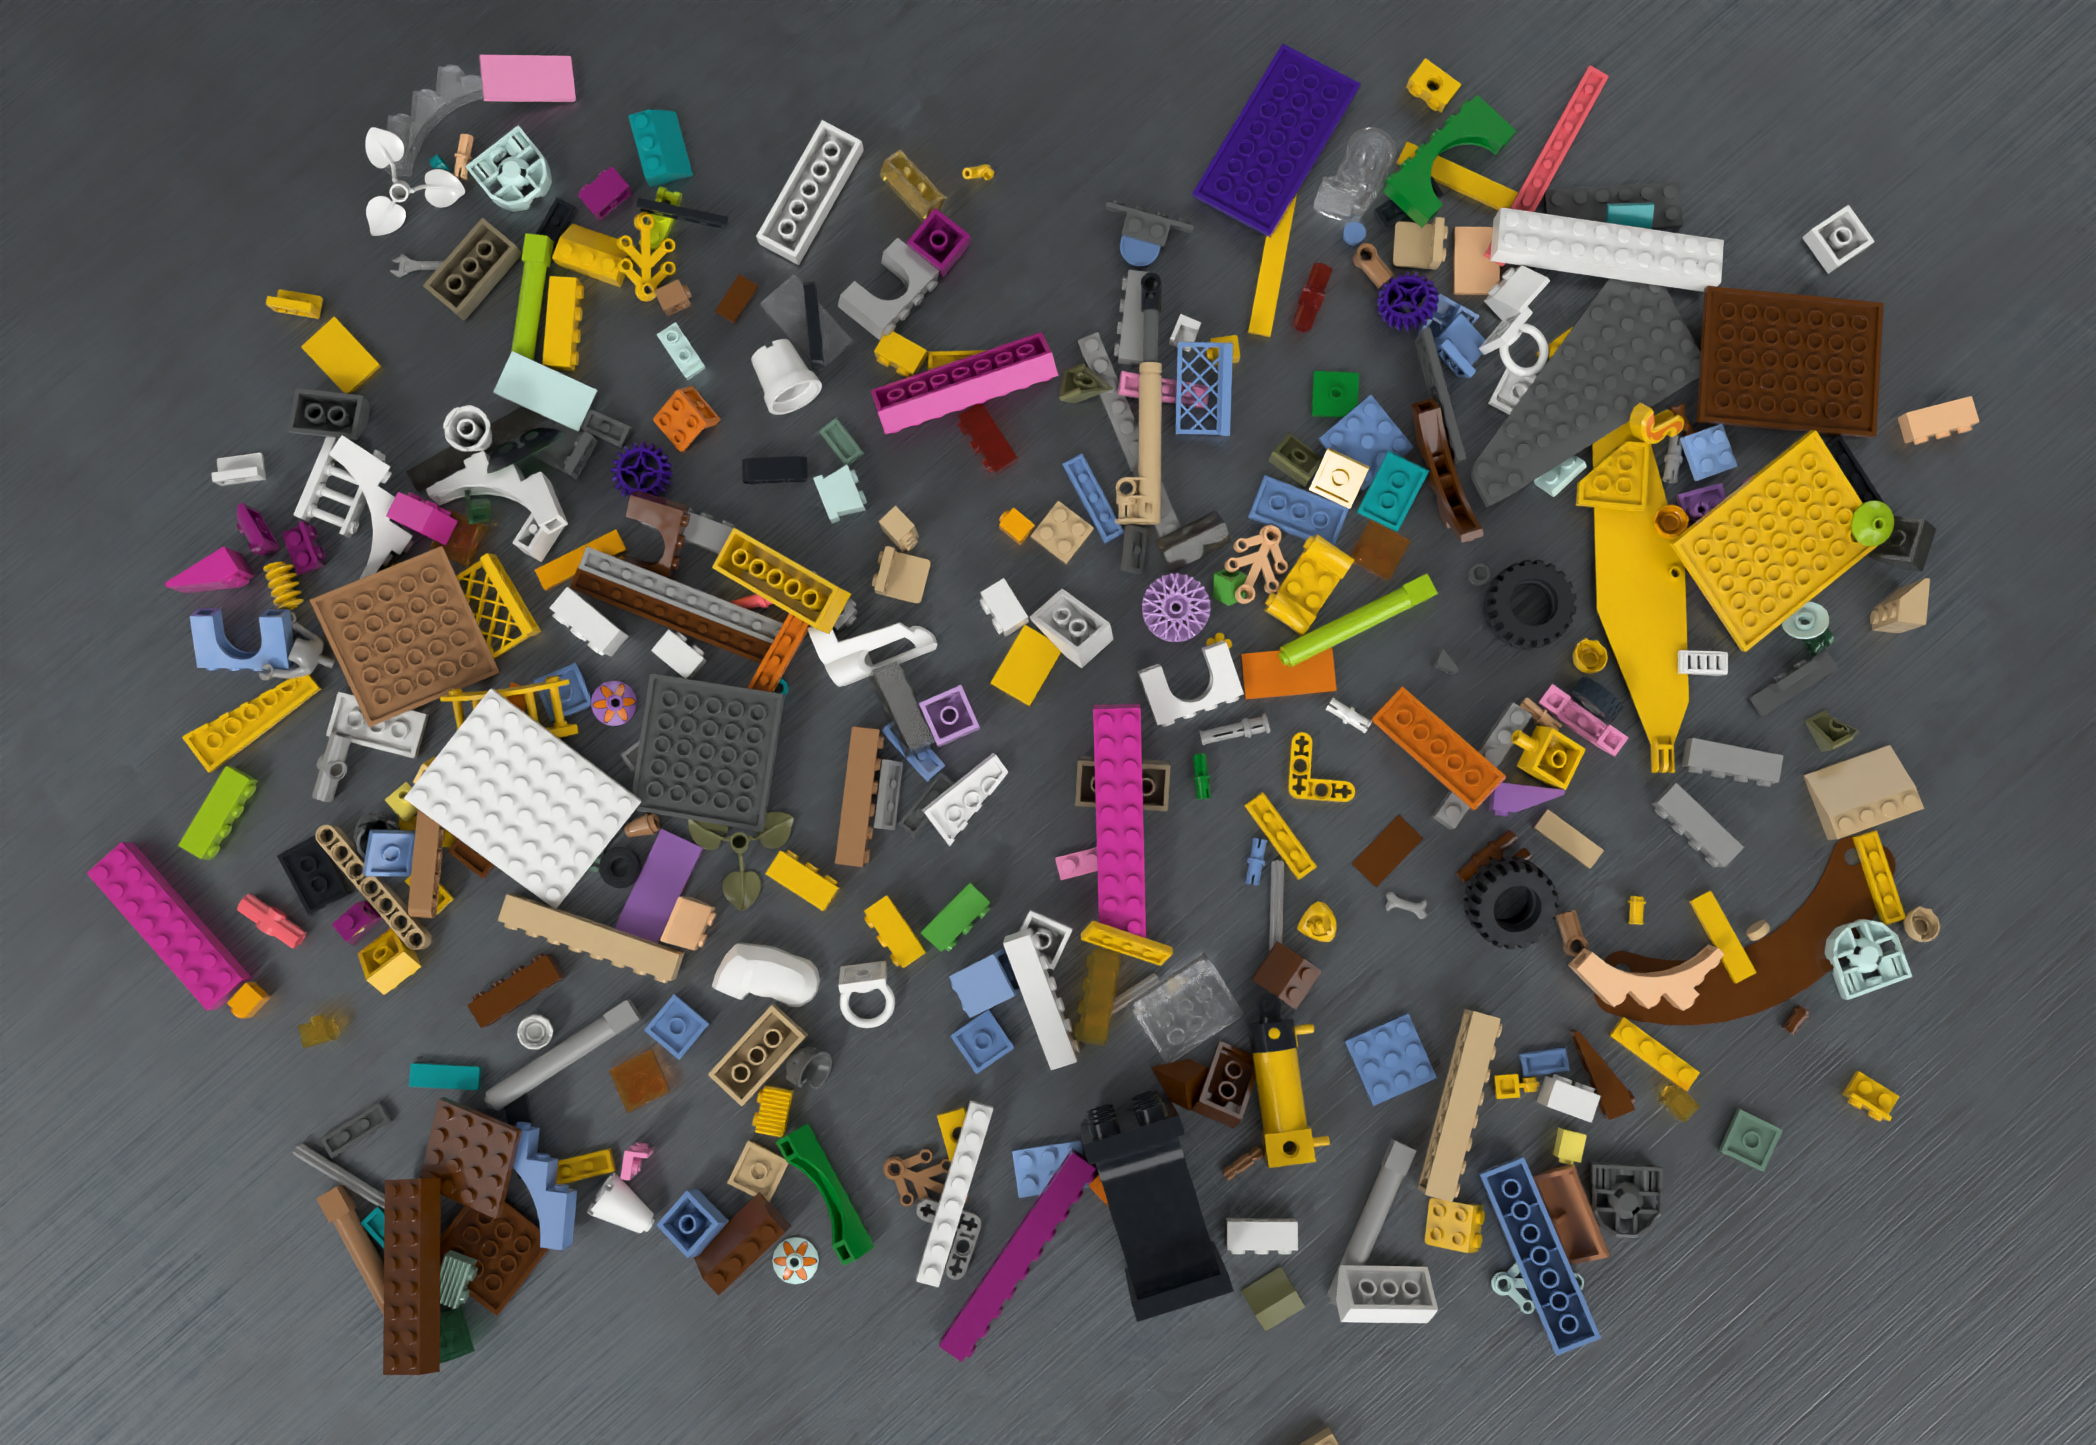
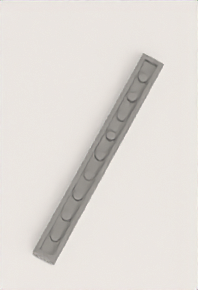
M1097 332L1077 340V344L1087 367L1114 388L1099 394L1132 474L1134 477H1138L1139 428L1126 397L1118 395L1119 381ZM1161 482V523L1154 525L1165 548L1184 540L1185 536Z
M588 546L579 565V569L769 643H773L784 624Z

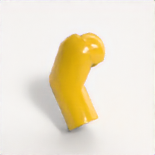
M983 164L965 168L962 175L965 179L984 177L985 180H990L994 176V170L991 169L990 165Z

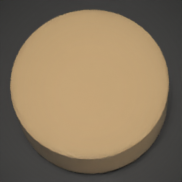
M1760 920L1751 925L1746 930V934L1750 940L1755 941L1764 937L1770 931V926L1766 920Z

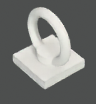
M1528 306L1522 313L1502 320L1478 348L1484 355L1499 348L1501 359L1507 369L1522 377H1529L1539 373L1547 363L1549 355L1548 344L1542 332L1535 326L1525 323L1533 313ZM1522 332L1534 337L1539 346L1538 361L1535 365L1528 368L1517 365L1511 359L1508 346L1514 343Z
M886 960L840 967L838 985L841 993L840 1009L844 1017L853 1025L861 1028H873L885 1023L895 1008V997L892 989L887 984ZM877 988L881 990L886 999V1006L879 1016L864 1019L856 1016L851 1011L849 998L852 992L866 993Z

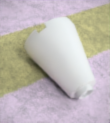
M472 405L454 408L446 416L443 429L445 438L452 447L464 452L483 451L490 447L492 443L490 421L482 410Z
M613 1173V1176H610L595 1195L596 1204L591 1202L587 1213L640 1234L643 1231L648 1232L655 1222L652 1219L654 1213L620 1179L619 1175Z

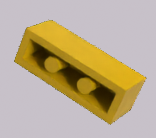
M789 849L786 852L780 850L765 874L820 910L826 911L840 890V887L836 885L838 881L828 874L825 877L817 873L819 869L809 862L805 865L799 862V856Z
M886 895L864 910L866 914L863 917L871 929L873 927L876 928L879 933L876 936L884 948L888 946L891 950L890 958L897 967L901 965L902 968H905L927 953L889 895Z

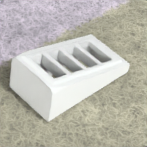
M1678 651V674L1721 676L1728 673L1727 652ZM1688 656H1691V669H1688ZM1697 657H1699V669H1697ZM1707 657H1709V669H1707Z

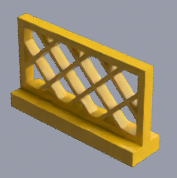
M486 553L480 557V561L456 577L458 581H469L465 594L468 603L470 598L480 600L478 612H473L474 616H477L476 621L479 627L481 618L491 619L489 633L482 630L481 632L495 660L530 636H535L542 631L497 555ZM482 566L486 571L484 582L474 580L476 570ZM474 582L484 585L481 598L471 595ZM489 586L495 587L498 592L496 601L486 599ZM485 602L495 604L492 617L482 615ZM500 605L507 607L509 611L507 620L497 618ZM496 621L506 623L504 636L494 634ZM511 625L518 626L522 635L516 639L509 638ZM493 637L503 639L501 649L496 652L491 647Z

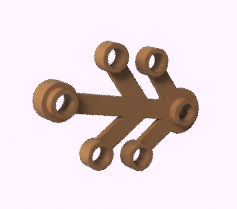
M925 1148L919 1154L904 1160L897 1156L890 1157L886 1160L883 1170L887 1178L895 1180L901 1196L900 1203L908 1207L913 1204L914 1195L908 1191L904 1178L913 1181L919 1200L929 1198L926 1188L942 1194L944 1184L932 1180L930 1177L943 1172L948 1173L949 1169H944L943 1163L945 1161L951 1163L952 1161L949 1158H944L941 1163L919 1172L908 1169L921 1162L929 1163L932 1160V1151ZM928 1152L930 1159L924 1160L921 1156L922 1153ZM891 1165H899L900 1170L898 1172H893L891 1170ZM967 1193V1197H966V1200H965L964 1205L966 1204V1202H967V1200H968V1193ZM904 1195H909L911 1197L910 1203H905L903 1201ZM921 1207L923 1214L926 1215L927 1212L924 1210V1207Z

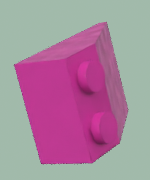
M223 546L165 582V585L182 593L241 588L250 582L249 579L255 575L241 553Z

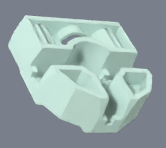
M519 125L465 166L494 203L512 212L531 208L530 204L533 202V199L540 196L542 198L545 197L552 184L547 160ZM517 142L520 143V145L524 148V150H522V149L520 148V146L517 144ZM508 152L512 157L504 159L497 167L494 163L501 161ZM537 155L540 157V159L534 162L531 166L527 164ZM482 169H483V170L486 172V174L489 176L488 178H487V177L484 175V173L481 171ZM521 169H526L525 178L521 176ZM530 183L534 190L524 197L520 190L523 189L522 186L525 184L527 186ZM502 184V188L498 190L495 194L492 195L490 193L493 189Z
M1858 919L1852 923L1835 928L1826 939L1824 953L1826 959L1830 960V963L1834 966L1831 972L1842 999L1849 1000L1913 977L1898 935L1882 922ZM1856 927L1860 939H1854L1851 928ZM1892 940L1895 943V950L1883 953L1879 944ZM1856 946L1861 948L1859 955L1853 954ZM1846 956L1847 959H1850V963L1848 966L1841 968L1838 958ZM1878 969L1880 976L1871 977L1866 980L1863 979L1861 973H1869Z

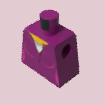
M364 900L351 906L332 926L347 943L355 945L383 918L368 900Z

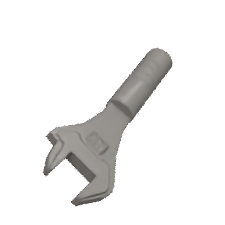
M401 254L400 257L392 259L393 262L400 263L399 271L390 270V272L400 278L416 270H437L444 261H415Z

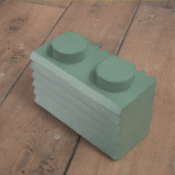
M451 1250L444 1255L440 1266V1304L456 1309L459 1305L466 1302L470 1293L467 1286L469 1281H473L477 1273V1267H475L476 1259Z

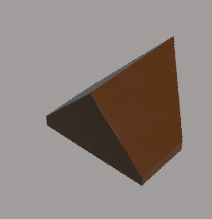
M1191 1059L1151 1067L1171 1102L1191 1111L1209 1068Z

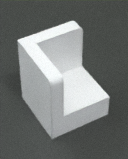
M1180 314L1169 345L1178 348V342H1194L1200 330L1201 322ZM1182 347V350L1190 352L1192 347Z

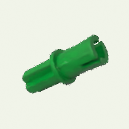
M1204 753L1193 755L1195 771L1193 779H1195L1196 799L1211 798L1209 786L1211 775H1208L1206 755Z

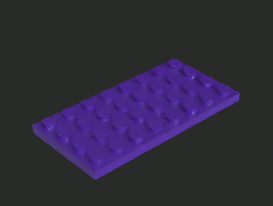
M1282 43L1193 191L1192 196L1271 238L1360 89L1361 83Z

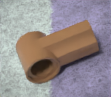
M1364 243L1354 253L1353 263L1366 273L1378 289L1383 286V283H1387L1394 276L1377 255V250L1372 244ZM1360 252H1366L1370 259H1362Z
M1576 910L1555 915L1563 940L1564 952L1576 957L1583 949L1588 950V942L1583 936ZM1574 940H1578L1580 943V949L1577 952H1573L1571 949V943Z

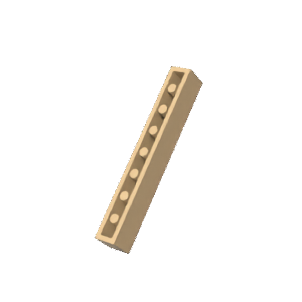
M516 893L506 894L498 921L505 923L504 927L512 930L520 928L526 930V935L539 938V935L546 937L547 942L560 945L563 943L569 945L568 949L574 952L581 953L582 950L589 952L590 957L603 960V958L611 960V964L620 968L625 966L631 967L634 973L644 976L647 973L654 975L655 980L663 983L676 979L685 954L684 952L558 908L555 909L550 905Z

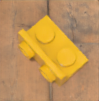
M282 289L278 290L276 297L267 296L266 305L275 312L315 319L320 318L323 303L321 296Z
M1860 1071L1854 1073L1842 1095L1849 1098L1847 1101L1849 1104L1858 1109H1861V1107L1869 1111L1867 1115L1879 1122L1881 1120L1891 1121L1892 1117L1889 1113L1900 1097Z

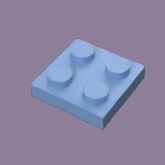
M1722 424L1680 438L1695 481L1737 467Z

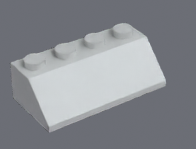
M1341 1265L1339 1267L1336 1303L1341 1322L1428 1323L1438 1311L1428 1267Z

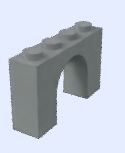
M899 238L883 252L881 264L903 282L906 293L895 300H881L854 281L840 295L838 307L879 340L885 334L889 336L894 331L896 323L899 320H905L910 313V309L914 305L917 307L924 299V294L927 291L932 292L939 282L937 280L939 270Z

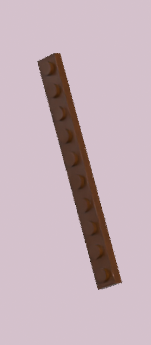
M579 567L570 586V589L760 664L772 643L579 569Z

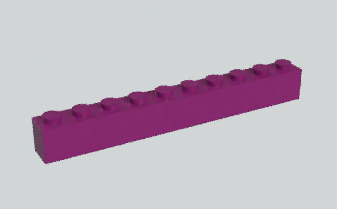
M1073 1148L1069 1151L940 1338V1348L963 1362L966 1356L968 1358L972 1356L977 1347L975 1343L979 1337L982 1339L985 1337L990 1329L988 1324L992 1318L997 1319L1004 1308L1001 1305L1005 1299L1010 1300L1016 1292L1017 1288L1015 1285L1019 1279L1023 1281L1030 1271L1028 1266L1032 1260L1037 1261L1041 1256L1043 1244L1046 1241L1050 1242L1056 1234L1057 1230L1055 1227L1059 1221L1063 1223L1070 1213L1068 1208L1072 1202L1076 1204L1083 1194L1081 1190L1086 1183L1090 1184L1096 1176L1095 1163L1089 1165L1087 1158Z

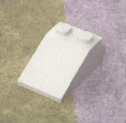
M1064 589L1058 591L1030 616L1032 622L1068 659L1081 668L1113 640L1110 623Z

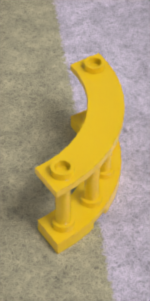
M550 676L545 678V682L495 690L506 699L507 696L524 694L527 714L539 723L533 692L549 689L555 722L553 726L546 729L558 738L578 733L577 724H567V721L564 720L559 686L570 684L569 679H559V676ZM453 689L448 691V695L440 697V701H452L457 730L465 722L462 701L472 700L474 710L488 691L462 692V689Z

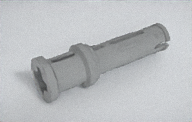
M1264 713L1261 717L1252 719L1246 717L1240 723L1199 731L1202 745L1244 735L1250 738L1253 734L1262 732L1268 734L1270 733L1267 715Z

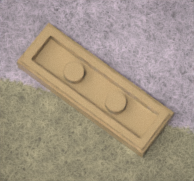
M1548 809L1545 810L1533 827L1588 869L1592 868L1604 851Z

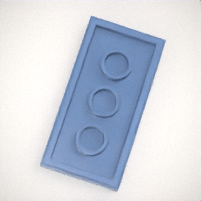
M1264 475L1248 518L1266 525L1276 526L1279 530L1307 540L1310 535L1318 534L1335 546L1349 508Z

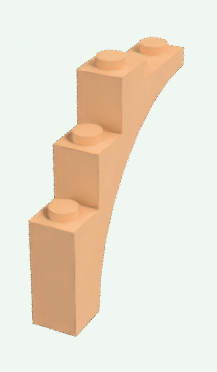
M1708 944L1696 956L1681 965L1664 971L1636 973L1616 969L1605 963L1593 952L1583 949L1568 966L1605 1003L1613 1007L1621 1004L1626 999V994L1628 993L1639 1005L1647 1009L1657 1005L1661 1000V996H1663L1673 1007L1684 1011L1694 1004L1695 998L1699 995L1694 987L1702 983L1710 969L1715 968L1720 963L1724 953L1719 948Z

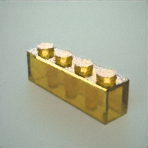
M1093 948L1092 954L1087 956L1086 968H1089L1088 977L1083 979L1082 991H1085L1084 1000L1080 999L1078 1013L1081 1014L1080 1023L1076 1022L1074 1036L1077 1037V1041L1081 1044L1107 1047L1122 955L1119 952Z

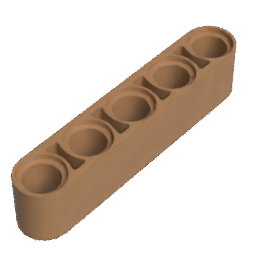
M419 809L416 820L408 914L410 917L434 918L438 904L445 828Z

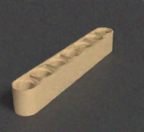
M322 825L319 827L315 834L317 842L404 944L413 950L427 948L432 941L430 932L417 917L409 916L407 905L382 876H365L363 872L358 876L355 873V868L358 864L364 867L365 858L358 853L357 847L342 829L333 825ZM328 830H332L333 832V838L331 841H328L326 839V833ZM343 847H346L348 855L343 859L340 852ZM373 881L378 885L375 893H372L370 890V884ZM388 898L393 904L389 911L385 908V901ZM402 916L407 918L408 923L405 928H402L399 923ZM417 933L422 936V943L420 945L414 942V937Z

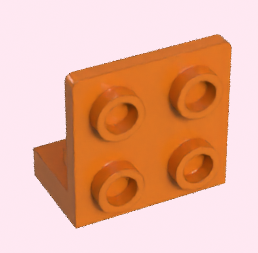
M693 386L677 389L653 418V421L679 452H684L703 429L715 426L721 420Z

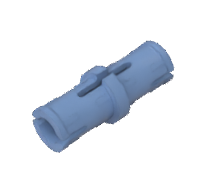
M1253 838L1251 855L1247 859L1249 866L1245 883L1251 884L1252 876L1255 875L1253 885L1259 886L1262 865L1265 866L1263 858L1268 840L1261 839L1260 848H1258L1259 838Z

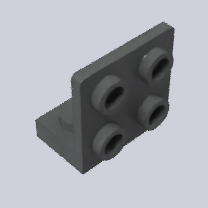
M556 422L553 429L563 431L566 434L556 442L540 450L537 459L577 480L598 440L586 431L584 433L581 431L577 432Z

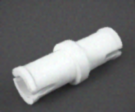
M1334 697L1326 708L1327 711L1343 719V723L1351 724L1364 734L1372 723L1371 720L1357 713L1355 708L1347 707Z

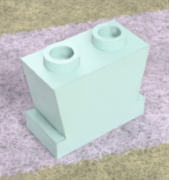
M676 322L657 334L687 380L706 369Z
M848 465L826 478H823L822 475L813 478L832 524L841 521L839 516L866 511L863 504H866L867 500L863 490L858 492L855 483H858L859 480L855 470L850 471Z

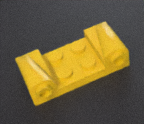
M1318 534L1309 536L1303 545L1304 551L1279 586L1278 591L1272 592L1265 601L1267 606L1264 611L1289 626L1300 636L1305 635L1339 580L1344 577L1354 562L1352 557Z

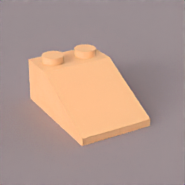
M678 897L660 941L691 950H698L699 947L702 948L707 939L705 931L708 925L712 926L716 918V913H714L716 907L692 897Z

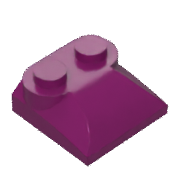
M244 503L238 504V524L236 525L242 535L247 537L250 550L255 555L259 554L260 556L280 550L281 547L260 512Z

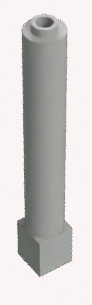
M625 1000L590 1025L487 1090V1097L484 1100L491 1110L494 1108L497 1111L501 1110L607 1040L643 1019L632 1000Z
M1391 1139L1381 1162L1380 1172L1339 1267L1341 1265H1366L1402 1178L1406 1176L1417 1150ZM1339 1267L1327 1293V1296L1330 1297L1329 1302L1336 1306Z

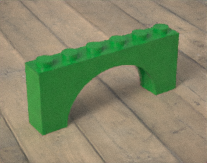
M1476 95L1472 100L1467 99L1460 106L1459 109L1461 111L1457 115L1453 113L1445 121L1444 124L1446 126L1442 130L1437 128L1430 136L1431 141L1428 144L1423 142L1415 151L1416 155L1412 159L1408 157L1401 164V170L1398 173L1394 171L1385 180L1387 185L1383 192L1421 228L1438 213L1443 205L1436 197L1431 184V169L1434 160L1444 151L1459 145L1480 146L1497 155L1517 132L1479 95Z

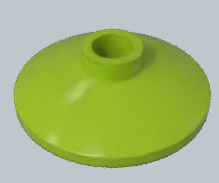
M1867 501L1861 504L1855 510L1851 520V531L1854 538L1865 546H1878L1884 543L1890 537L1894 527V516L1891 509L1880 501Z

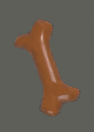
M1681 403L1677 407L1670 406L1668 410L1672 411L1674 416L1680 415L1684 419L1683 431L1685 437L1698 432L1692 428L1685 415V403Z

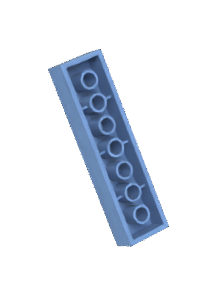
M1521 1155L1478 1172L1556 1356L1601 1339L1525 1158Z

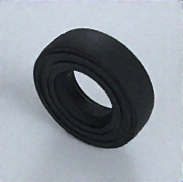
M614 847L608 850L601 858L599 864L600 876L611 887H629L640 876V858L629 848ZM619 859H625L628 863V870L622 876H616L612 870L613 864Z

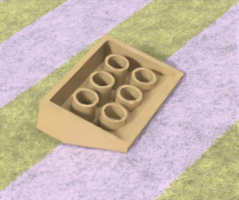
M1891 745L1803 775L1827 840L1840 839L1924 809L1916 786Z

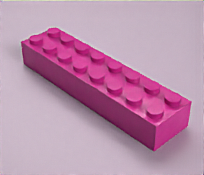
M1040 332L870 391L884 432L889 434L897 433L903 428L912 425H920L924 421L933 418H941L953 411L964 410L966 407L977 403H984L988 399L997 396H1005L1009 392L1018 389L1028 388L1032 384L1041 381H1049L1053 377L1058 376L1052 352L1043 333Z
M121 842L87 872L88 876L207 1011L219 1009L246 982L252 979L133 842Z

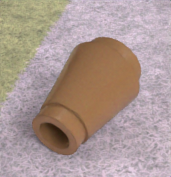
M646 813L626 824L624 828L626 835L630 838L656 834L657 831L661 830V823L657 814Z

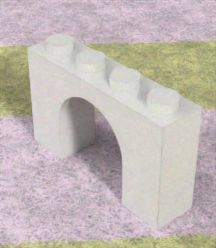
M1222 640L1201 648L1209 669L1210 681L1207 689L1197 698L1184 700L1175 697L1168 687L1160 664L1137 671L1152 716L1157 725L1161 724L1162 727L1169 726L1175 723L1174 719L1182 716L1183 719L1191 718L1196 715V711L1202 709L1205 711L1213 710L1218 707V703L1224 701L1226 703L1239 700L1240 695L1244 694L1225 641Z

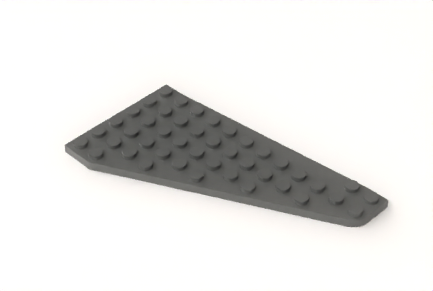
M1608 278L1474 461L1471 468V479L1486 508L1512 495L1630 421L1631 412L1639 403L1651 408L1684 386L1699 379L1701 353L1665 286Z

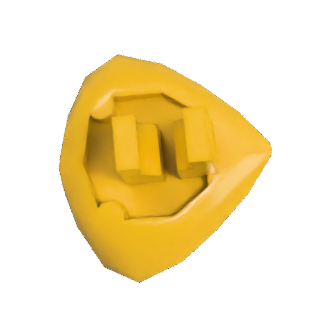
M1317 901L1304 913L1297 926V930L1312 939L1330 942L1335 937L1337 930L1335 915L1325 903Z

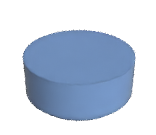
M1353 221L1345 226L1342 236L1347 244L1356 246L1364 240L1366 230L1361 223Z

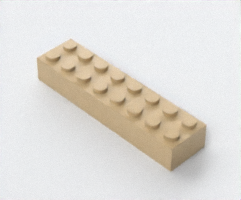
M1468 1009L1464 1010L1417 1187L1425 1195L1453 1202V1198H1457L1459 1194L1460 1174L1463 1175L1466 1168L1465 1153L1470 1151L1472 1145V1138H1470L1471 1130L1476 1128L1478 1122V1115H1476L1477 1107L1483 1103V1085L1488 1082L1490 1077L1489 1062L1494 1059L1496 1054L1495 1039L1496 1037L1499 1038L1502 1031L1500 1018Z

